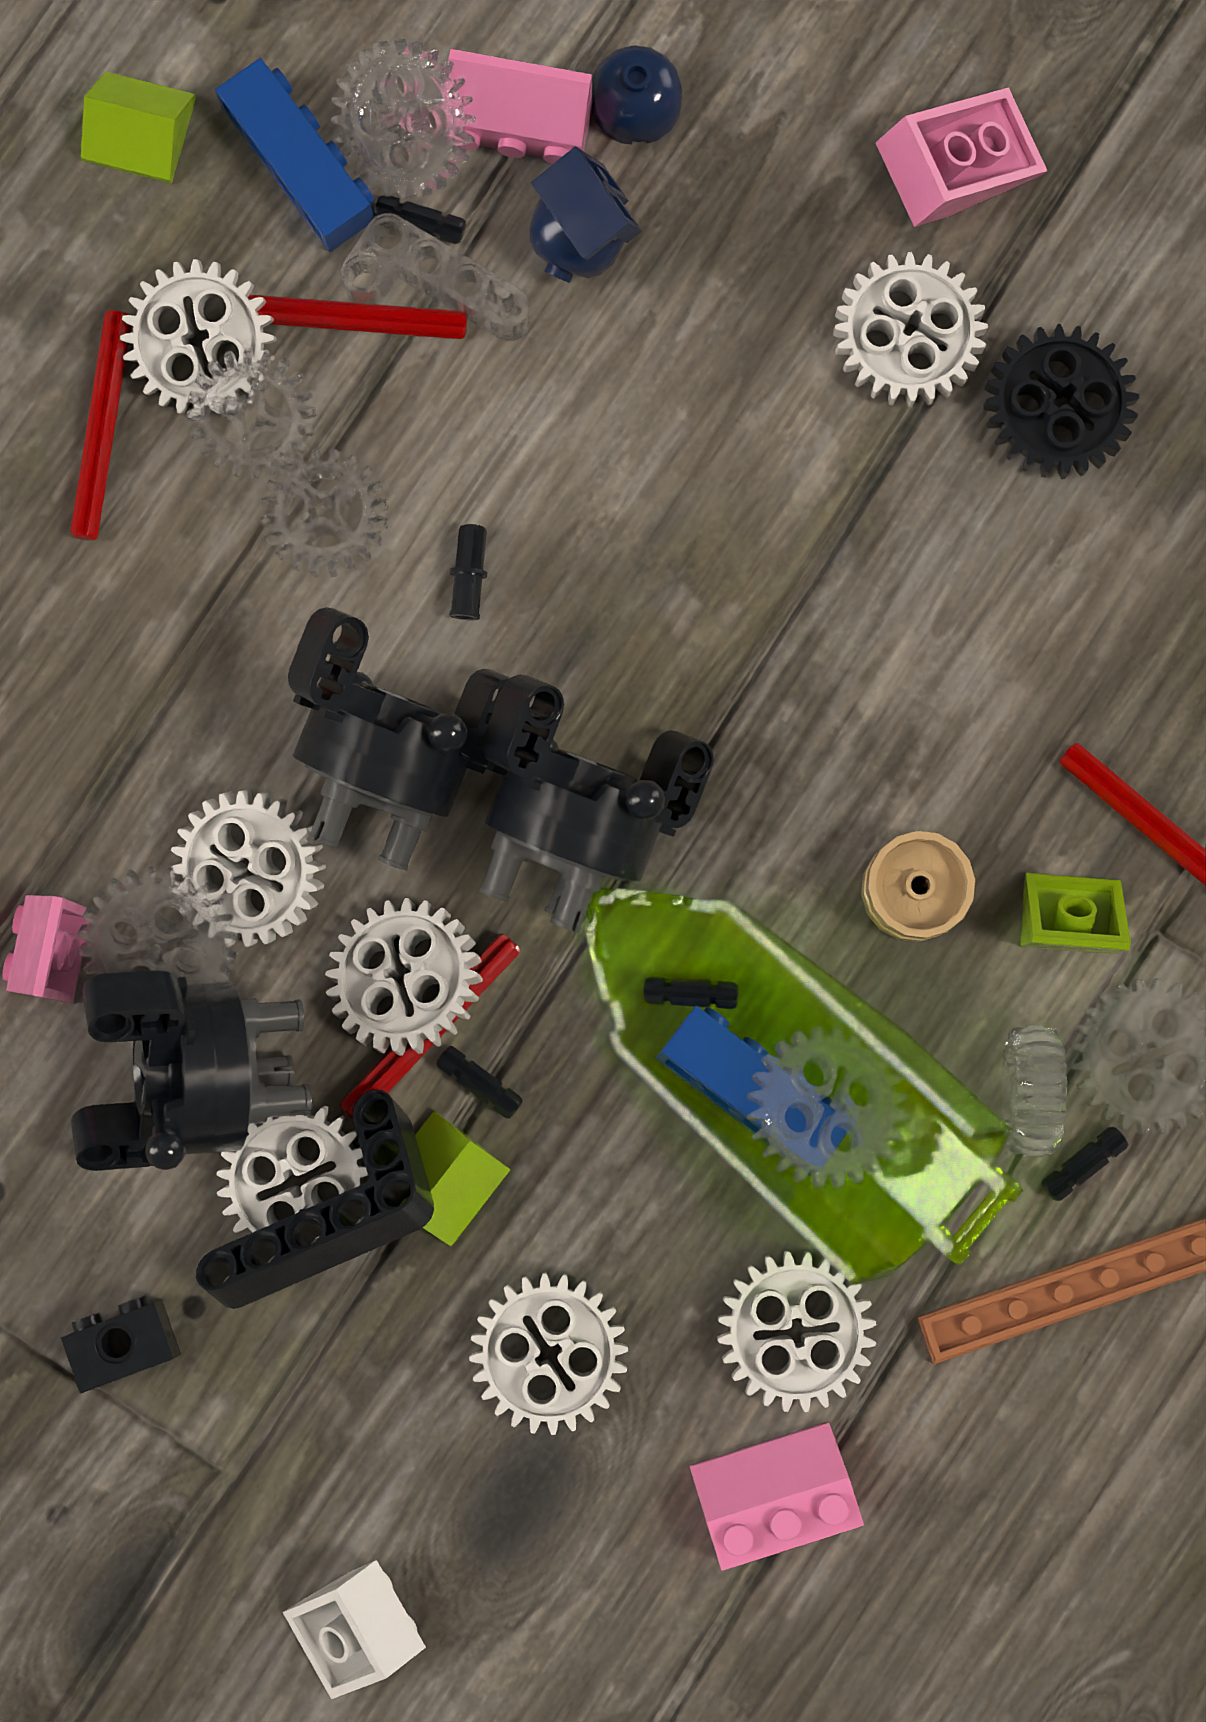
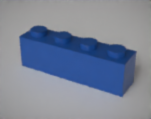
M260 57L215 89L221 108L329 253L375 221L371 208V203L375 199L371 191L360 177L352 180L343 167L348 163L337 145L332 140L325 144L316 131L320 129V125L305 104L298 108L289 96L293 89L279 68L271 71Z
M696 1005L655 1059L808 1176L819 1172L853 1125L844 1118L845 1110L832 1099L826 1096H822L819 1099L804 1088L807 1085L806 1080L794 1070L786 1066L779 1069L767 1060L768 1052L759 1043L749 1037H744L741 1040L727 1029L729 1022L721 1014L709 1007H706L703 1011Z

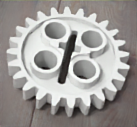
M908 252L904 265L900 266L893 255H888L884 271L878 264L872 262L868 269L870 279L857 273L853 281L856 290L845 288L842 300L849 306L837 307L835 317L844 323L835 325L833 336L846 340L837 345L835 352L836 355H850L844 364L843 370L844 372L859 370L860 373L855 383L857 387L864 385L868 381L874 384L870 396L873 399L882 390L888 391L889 405L894 404L899 394L905 395L908 407H913L919 394L922 395L927 405H931L935 398L936 389L947 398L953 390L951 381L960 386H963L967 381L968 377L963 369L975 371L979 361L972 354H982L986 346L985 342L975 337L985 335L988 329V324L975 320L982 316L985 306L970 304L978 291L977 288H969L963 291L960 286L965 274L962 272L952 279L948 277L947 273L950 265L948 261L936 270L932 268V255L929 254L925 257L922 265H915L912 252ZM895 291L905 292L910 296L912 304L903 307L898 306L892 302L889 294ZM880 309L884 315H875L873 310ZM939 313L945 314L953 322V327L949 329L937 328L931 321V316ZM909 323L917 327V330L911 336L903 333V330L908 327ZM871 331H881L888 336L890 343L882 347L875 346L869 342L866 334ZM937 345H945L947 350L941 351ZM913 353L923 354L929 359L931 367L921 370L914 368L910 364L908 356Z
M193 259L190 273H186L181 263L174 262V276L171 278L162 270H156L159 285L154 287L142 281L140 285L147 295L144 301L133 297L129 299V302L138 309L137 315H125L122 317L123 321L134 326L133 333L120 336V340L134 345V350L126 353L123 359L132 362L138 361L140 365L131 374L132 379L137 380L147 377L149 381L145 385L143 392L146 395H151L161 390L159 405L163 407L168 406L174 398L177 399V413L181 414L186 413L190 403L194 404L197 416L205 415L207 403H211L212 408L217 414H223L224 399H228L236 407L241 406L238 392L242 389L249 394L255 395L257 392L250 382L252 377L267 379L268 377L258 367L260 361L269 362L274 361L275 358L263 351L264 344L277 341L275 336L263 333V327L271 324L274 321L273 317L259 315L257 312L265 305L266 300L263 297L252 300L248 298L254 288L250 281L236 287L239 273L233 269L224 278H221V266L217 262L211 264L207 273H204L201 261ZM213 296L222 297L226 303L225 315L217 322H209L204 315L203 309L206 301ZM186 297L192 299L198 329L209 333V339H205L202 346L212 368L213 378L211 380H207L205 377L200 349L190 345L188 341L189 338L195 336V330L184 304ZM175 309L180 315L179 328L176 332L165 335L159 328V317L163 311ZM233 342L239 350V360L235 366L223 369L217 361L218 349L225 343ZM181 355H188L194 364L192 375L185 381H178L172 373L173 361Z
M244 789L238 791L237 798L230 791L219 794V803L215 799L202 802L205 813L195 811L188 815L194 827L186 826L177 831L187 841L186 844L174 846L171 849L174 854L182 857V863L170 867V871L182 874L184 880L176 884L173 890L178 892L187 891L189 895L182 903L181 908L188 909L195 906L198 912L194 917L193 923L197 925L209 920L211 922L208 932L210 937L218 935L225 930L226 944L238 941L241 934L245 947L256 944L259 937L264 945L276 940V932L281 937L291 934L293 932L291 923L298 926L307 921L302 909L310 910L318 905V902L309 895V892L324 888L322 882L313 878V873L326 868V864L313 861L312 855L323 848L322 844H309L307 841L308 834L313 826L300 829L297 824L303 812L299 810L286 815L287 799L285 798L276 800L270 806V793L268 791L258 793L254 800L251 790ZM234 823L239 825L244 831L245 841L243 846L237 845L231 837V829ZM213 845L224 855L220 856L212 850ZM274 847L280 849L286 857L284 870L278 869L272 862L271 854ZM248 859L250 861L248 867L241 861ZM213 865L217 866L223 874L224 882L222 887L216 886L211 879L210 871ZM247 870L254 873V875L247 876ZM271 880L280 882L283 885V890L280 891L278 886ZM253 889L259 891L264 898L265 906L262 912L253 907L250 895Z
M405 898L401 911H398L389 900L385 901L384 915L381 916L373 909L368 908L367 916L369 922L363 925L353 919L351 924L356 934L353 937L340 934L338 938L346 946L344 952H330L329 955L339 963V968L331 969L325 973V976L330 980L338 983V985L326 991L327 996L332 1000L340 1001L332 1009L333 1014L340 1019L346 1018L342 1024L343 1029L350 1034L357 1032L356 1040L366 1046L373 1040V1048L380 1053H384L391 1043L392 1051L399 1056H403L407 1043H409L414 1051L421 1054L423 1053L424 1039L427 1038L439 1047L441 1045L439 1032L442 1029L456 1035L458 1032L452 1020L456 1016L467 1020L471 1017L462 1007L464 1001L477 1002L479 1000V997L469 989V985L480 983L483 979L477 972L470 970V968L482 962L475 952H467L476 944L474 939L469 934L461 936L465 929L464 925L458 919L450 922L451 915L444 908H440L434 914V907L425 900L416 910L415 904L409 898ZM400 937L399 956L394 947V939ZM425 939H431L429 951L421 957H414L416 945ZM379 951H385L383 963L375 969H369L370 958ZM401 963L411 972L404 975ZM404 978V984L406 989H404L397 981ZM433 984H440V992L435 1000L423 1003L422 996L424 991ZM387 996H393L392 1008L383 1015H377L379 1002ZM409 999L413 1003L414 1014L411 1017L407 1016L409 1012Z
M323 1106L315 1116L268 1117L267 1121L263 1124H249L247 1130L249 1135L246 1136L241 1150L221 1153V1156L232 1163V1165L217 1171V1176L229 1180V1185L219 1190L217 1196L231 1197L233 1203L222 1213L223 1215L238 1214L240 1220L233 1228L235 1233L247 1227L253 1233L278 1222L279 1220L274 1215V1204L278 1201L289 1203L293 1207L295 1214L321 1203L322 1201L317 1192L320 1182H331L338 1188L339 1194L367 1183L363 1181L364 1176H367L368 1173L365 1164H361L360 1158L363 1157L361 1147L355 1148L353 1145V1141L358 1137L357 1132L353 1130L345 1134L341 1131L346 1119L344 1115L331 1123L327 1121L328 1107ZM301 1137H311L318 1143L320 1154L317 1160H306L301 1156L298 1150V1142ZM257 1157H267L274 1163L276 1172L273 1179L266 1180L257 1175L254 1168ZM329 1161H333L336 1164L334 1170L311 1178L301 1186V1189L298 1185L292 1186L265 1200H260L257 1196L258 1192L283 1183L293 1174L300 1176Z
M784 1251L783 1265L777 1266L774 1260L767 1255L765 1256L766 1271L760 1273L755 1267L749 1265L747 1268L752 1281L746 1284L741 1280L734 1279L733 1283L741 1294L738 1298L724 1296L723 1301L733 1309L732 1314L720 1315L717 1319L718 1322L730 1327V1332L717 1336L718 1342L732 1345L733 1348L722 1356L723 1362L739 1363V1366L731 1375L733 1380H741L748 1376L750 1380L746 1386V1394L751 1396L762 1388L764 1390L762 1402L767 1407L776 1396L781 1397V1406L784 1412L789 1411L793 1399H799L803 1411L809 1412L810 1398L817 1397L819 1402L826 1408L829 1406L827 1392L833 1389L842 1398L846 1397V1392L841 1382L846 1378L851 1382L859 1384L861 1380L853 1371V1368L856 1364L861 1366H870L871 1364L861 1354L862 1348L876 1346V1342L864 1336L863 1331L876 1326V1321L861 1316V1312L872 1305L871 1301L868 1299L855 1300L854 1296L859 1292L862 1285L857 1281L845 1286L843 1282L848 1270L844 1267H841L831 1275L829 1273L831 1259L824 1257L817 1267L812 1266L810 1252L805 1251L800 1264H795L791 1253ZM817 1290L827 1292L831 1300L828 1312L819 1317L810 1316L805 1309V1301L808 1295ZM767 1296H775L782 1303L780 1317L772 1322H764L756 1314L757 1304L762 1298ZM798 1318L805 1327L837 1322L840 1325L839 1330L833 1332L801 1334V1342L797 1344L788 1335L761 1340L753 1338L755 1331L789 1329L792 1327V1319ZM830 1340L836 1347L834 1360L824 1366L816 1365L811 1359L813 1346L818 1341ZM774 1345L786 1348L788 1361L782 1369L769 1371L763 1367L762 1355L767 1348Z
M543 1272L540 1286L533 1287L529 1278L524 1276L522 1278V1292L517 1293L507 1284L504 1286V1292L508 1301L502 1303L497 1299L491 1298L488 1303L496 1314L494 1317L479 1315L477 1319L487 1331L486 1333H475L471 1336L473 1342L483 1346V1351L471 1354L469 1360L474 1363H481L484 1366V1369L478 1371L473 1376L474 1382H489L490 1386L481 1397L483 1400L491 1399L495 1396L500 1399L495 1410L497 1416L504 1413L508 1408L514 1411L511 1426L516 1427L523 1417L530 1419L531 1433L535 1434L540 1422L547 1421L551 1435H555L558 1421L565 1420L570 1430L575 1431L576 1415L581 1413L585 1419L593 1422L594 1414L591 1406L594 1403L605 1409H608L610 1406L606 1396L603 1394L605 1389L619 1392L621 1389L618 1382L611 1378L612 1373L627 1372V1366L616 1361L615 1356L628 1352V1345L614 1342V1338L623 1333L625 1328L624 1325H609L608 1321L616 1313V1309L614 1306L602 1311L598 1308L603 1297L601 1291L595 1293L589 1299L584 1296L586 1281L582 1280L574 1290L569 1289L567 1274L563 1273L558 1285L551 1286L547 1272ZM561 1306L568 1311L570 1323L564 1330L553 1332L544 1326L542 1314L548 1307ZM529 1315L532 1317L539 1332L550 1347L557 1343L561 1346L562 1349L559 1350L557 1358L565 1372L574 1382V1390L570 1391L565 1387L553 1364L548 1359L542 1362L537 1359L541 1352V1347L524 1324V1316ZM519 1333L527 1339L529 1351L524 1357L512 1359L503 1352L501 1347L502 1339L508 1334ZM586 1347L596 1354L597 1363L591 1371L580 1373L571 1367L569 1356L575 1349ZM537 1375L549 1376L555 1382V1394L546 1400L536 1399L529 1392V1381Z

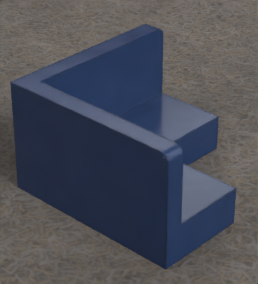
M576 146L531 182L580 256L585 259H590L616 237L628 243L642 232L624 206L629 200L605 165Z

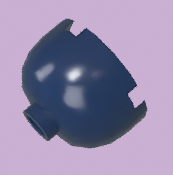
M632 45L615 50L602 60L592 79V113L595 122L607 136L622 144L632 145V141L642 142L646 140L647 143L659 140L671 131L680 116L683 90L677 69L666 55L651 47Z
M540 197L530 224V242L534 252L544 261L548 262L544 270L545 272L570 283L573 275L592 278L601 275L612 266L622 249L624 241L616 237L590 259L581 257Z

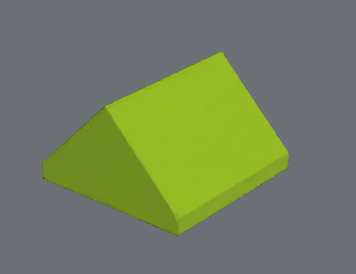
M105 71L84 96L81 141L82 162L172 184L196 101V95Z
M1036 873L1025 874L1020 947L1114 955L1129 951L1131 939L1121 880Z
M434 1110L415 1135L434 1201L432 1218L422 1228L449 1246H452L511 1169ZM407 1197L406 1199H404V1200L402 1201V1203L400 1204V1206H401L402 1204H404L409 1197Z

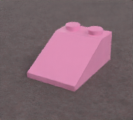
M1009 87L906 115L876 142V146L914 227L954 215L1042 176L1047 172L1046 166Z
M26 895L24 906L18 905L13 918L12 930L13 933L18 935L14 953L9 952L3 966V980L8 981L6 991L73 1003L92 909L61 897Z

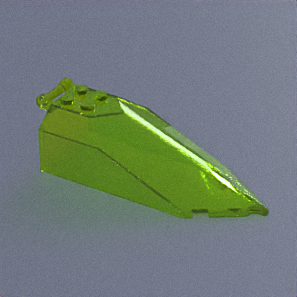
M601 888L599 892L593 893L586 911L589 923L584 930L602 1002H609L615 1027V1031L610 1032L613 1049L852 1284L857 1285L892 1276L930 1241L951 1261L961 1265L971 1254L969 1247L1007 1202L1014 1203L1023 1192V1188L1014 1178L1002 1172L995 1165L1013 1129L903 1028L733 901L688 898V896L620 888ZM660 977L665 978L666 982H671L672 978L708 980L712 982V985H717L718 981L734 982L738 985L739 999L736 1008L722 1009L717 1008L716 1004L710 1005L711 1009L721 1014L729 1022L727 1029L741 1040L744 1037H749L759 1043L768 1052L767 1060L779 1069L786 1066L797 1072L807 1082L804 1088L819 1099L822 1096H826L835 1101L845 1110L844 1118L853 1124L819 1172L808 1176L655 1059L694 1007L671 1005L670 1001H665L664 1005L648 1004L643 998V987L646 978ZM982 1180L985 1181L992 1190L954 1235L951 1234L944 1225Z

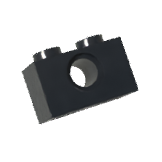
M146 1295L118 1305L121 1315L103 1321L99 1312L72 1322L74 1332L61 1337L80 1394L170 1361L181 1355L162 1299L149 1304ZM114 1328L123 1329L129 1334L131 1347L127 1354H118L110 1347L109 1336Z

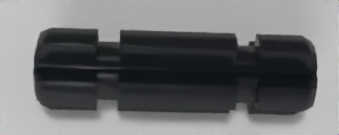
M387 194L379 196L374 210V217L379 221L389 224L398 222V227L430 237L440 235V240L452 244L461 242L466 228V221L463 218L451 214L444 217L441 211L409 201L400 203V198Z
M648 977L644 982L643 998L648 1004L664 1005L665 1001H670L671 1005L695 1007L697 1005L698 1007L710 1008L711 1004H716L717 1008L734 1009L738 1004L739 987L734 982L718 981L717 985H712V982L708 980L672 978L671 982H666L665 978Z
M448 1046L436 1062L437 1067L450 1077L455 1075L458 1078L456 1081L486 1104L491 1102L495 1105L493 1109L503 1117L508 1119L513 1117L522 1105V1098L510 1088L505 1090L501 1087L502 1082L471 1060L469 1063L465 1060L466 1055L458 1049Z
M1108 1127L1096 1137L1098 1140L1096 1143L1089 1142L1061 1165V1171L1054 1170L1043 1179V1188L1053 1200L1062 1201L1074 1191L1072 1188L1074 1185H1082L1107 1165L1110 1156L1112 1158L1117 1157L1127 1149L1129 1144L1116 1127Z

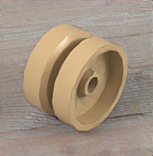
M915 831L897 836L872 857L863 873L861 896L867 915L879 930L897 940L921 942L948 932L963 920L973 902L975 877L970 860L956 843L938 833ZM916 877L922 879L920 887L927 888L925 894L918 895L911 889V881Z

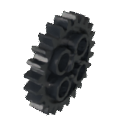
M1057 324L1050 338H1048L1042 327H1038L1034 333V343L1025 335H1021L1016 342L1018 351L1008 346L1005 348L1001 355L1005 363L995 362L991 373L998 379L988 380L984 389L995 396L986 399L983 409L996 412L988 420L986 426L987 428H1001L1002 430L994 442L995 445L1009 442L1012 448L1007 455V459L1011 460L1021 453L1025 456L1023 470L1027 471L1034 462L1039 463L1041 477L1044 478L1052 466L1057 467L1061 479L1067 477L1071 466H1074L1080 477L1084 476L1089 468L1088 460L1100 469L1106 462L1104 452L1115 457L1121 449L1116 440L1127 441L1132 434L1124 424H1133L1138 417V413L1126 408L1134 405L1140 398L1139 394L1126 391L1134 383L1136 376H1122L1120 373L1128 362L1127 358L1113 361L1110 355L1116 345L1111 343L1102 350L1098 348L1099 333L1097 332L1088 341L1082 340L1081 326H1076L1071 336L1066 337L1062 325ZM1059 361L1064 363L1069 369L1070 376L1065 378L1055 376L1049 369V362ZM1029 374H1036L1039 381L1030 379ZM1093 392L1100 395L1104 401V408L1093 409L1088 406L1084 400V393ZM1022 394L1032 396L1038 403V410L1031 412L1022 409L1017 402V396ZM1064 396L1067 398L1068 403L1060 408L1055 406L1054 400ZM1084 423L1091 424L1093 430H1087L1084 427ZM1059 425L1068 428L1072 433L1073 442L1061 443L1056 440L1052 433V427Z

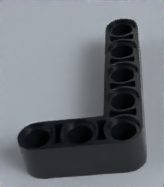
M377 1089L368 1091L359 1097L353 1108V1120L369 1182L210 1251L200 1260L196 1269L197 1282L203 1289L226 1308H240L411 1234L427 1225L434 1212V1201L413 1126L408 1115L388 1093ZM407 1197H409V1198L407 1199V1201L400 1206V1204L402 1203V1201H403L404 1199H406ZM362 1217H364V1218L361 1220V1222L356 1225V1223L358 1222V1220L361 1219Z

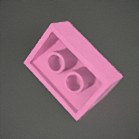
M450 49L443 112L445 140H450L455 146L468 150L478 149L479 146L494 148L500 154L512 158H522L525 154L543 157L547 163L552 165L575 146L582 151L585 150L592 114V74Z
M829 1422L690 1465L721 1571L864 1526L847 1470Z

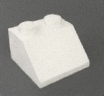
M377 1560L346 1573L283 1612L331 1699L386 1679L426 1648L417 1632L416 1624L407 1615L393 1590L390 1578L383 1572Z

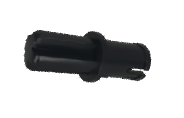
M465 524L459 528L455 567L450 568V575L454 576L452 605L449 613L451 618L472 621L480 619L482 579H486L488 575L487 571L483 570L487 530L480 525Z

